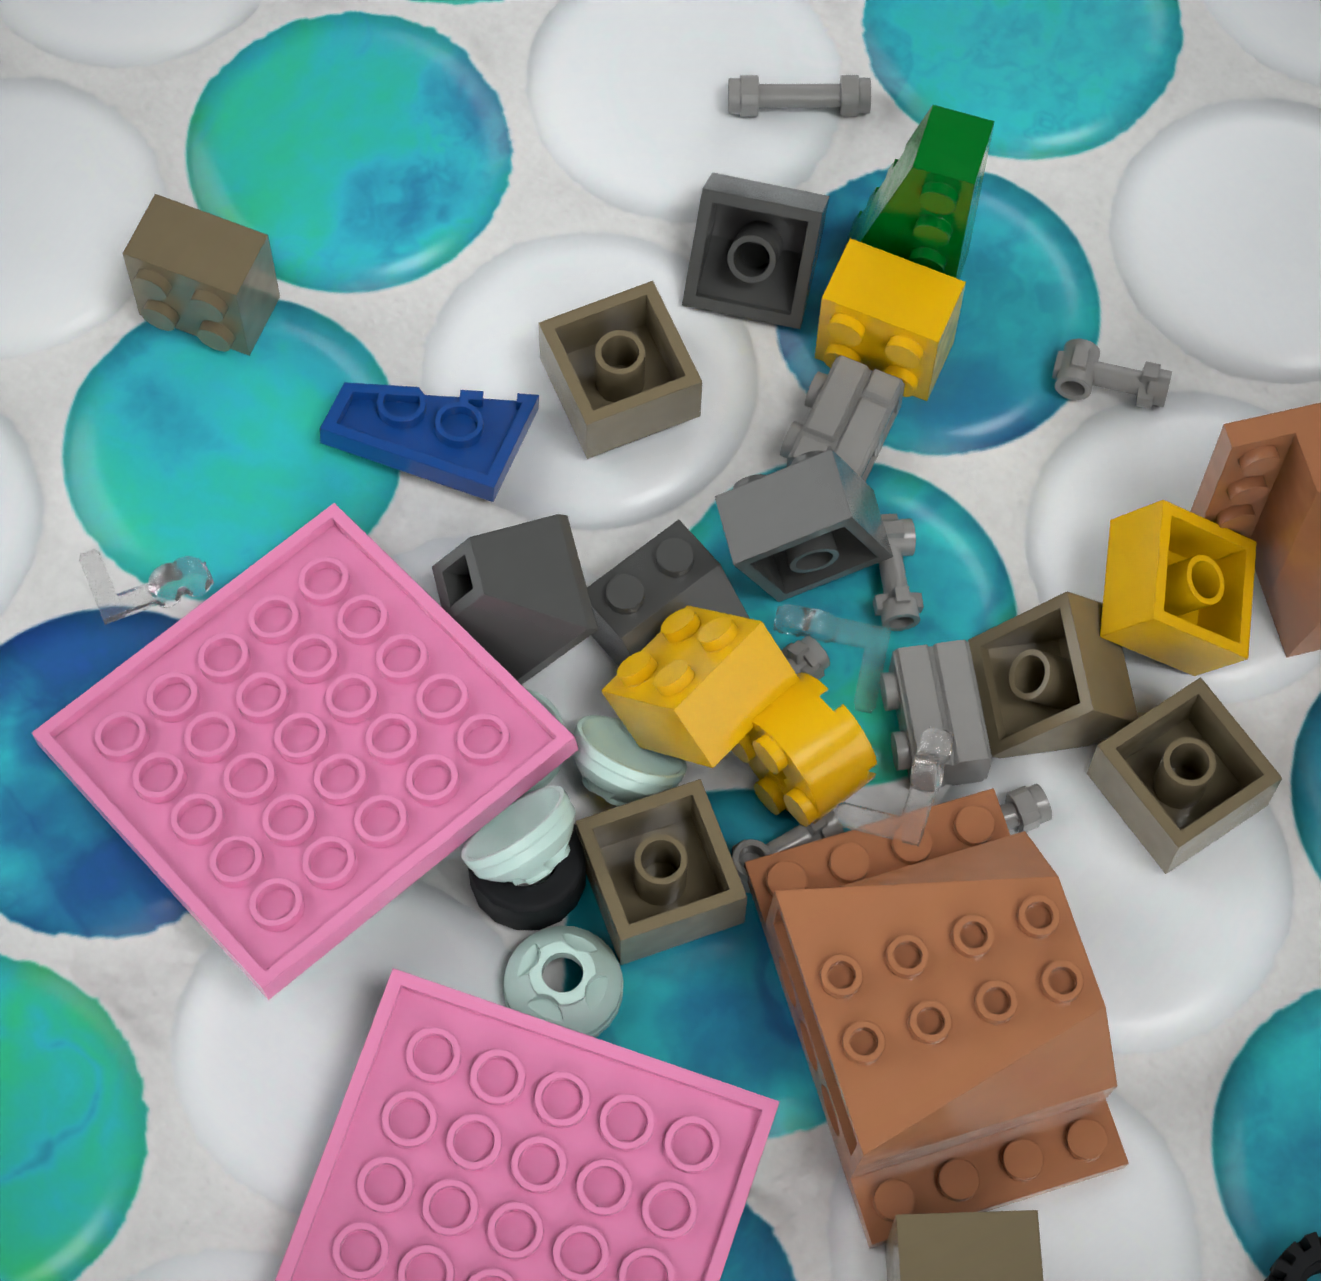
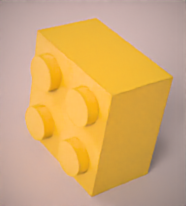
M850 238L821 299L814 358L824 361L831 369L836 357L845 356L867 365L872 371L877 369L902 379L903 383H905L903 397L914 396L928 401L954 343L966 282Z
M1165 500L1111 519L1100 637L1192 676L1248 660L1257 542L1228 528H1220L1219 524Z
M687 605L685 608L667 617L661 625V632L641 651L632 654L620 664L617 669V675L601 692L640 748L714 768L754 727L751 721L800 679L762 621Z

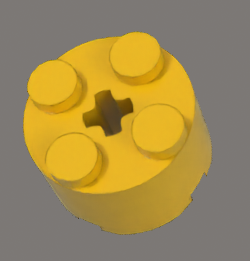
M801 672L797 673L800 680L751 721L754 727L731 751L742 762L748 763L759 779L754 784V790L764 806L774 815H778L786 809L801 825L807 827L811 823L816 824L872 781L876 773L869 770L877 765V760L866 734L846 706L842 704L833 711L819 697L828 688L815 677Z

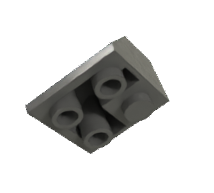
M556 514L469 537L432 566L441 607L521 685L598 630L567 515Z

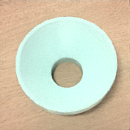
M590 715L581 718L576 725L573 735L577 742L578 751L573 754L579 771L583 775L582 782L589 791L600 795L610 804L621 806L675 788L682 781L686 773L687 765L685 760L640 748L623 722L618 718Z
M548 786L518 798L468 839L462 849L461 858L467 867L480 879L503 883L510 881L515 886L522 883L530 885L550 874L554 867L569 855L570 847L568 843L574 827L575 808L570 802L568 794L560 786Z
M554 926L544 928L530 935L518 945L511 955L504 973L503 995L507 1008L596 1038L610 1026L618 1014L623 1000L624 981L619 962L612 949L601 938L590 931L575 926ZM557 958L571 959L583 971L581 982L575 989L569 992L554 991L543 981L542 974L545 967Z

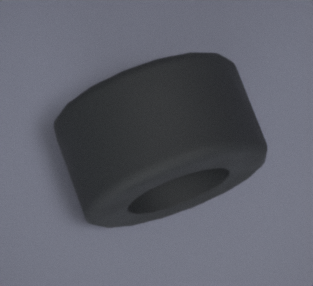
M574 824L568 843L570 847L569 855L554 867L546 881L537 885L515 886L511 882L503 883L480 879L468 867L470 886L479 907L495 922L515 930H541L561 922L578 905L586 886V861L576 832V825Z

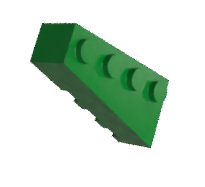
M932 105L906 143L904 153L900 159L894 160L888 169L882 185L875 188L869 197L864 211H860L855 217L846 245L851 238L960 279L969 252L995 121Z

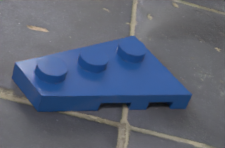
M344 382L320 427V443L494 502L539 409V395L517 393V401L483 399L484 391L460 390V397L425 395L419 387Z

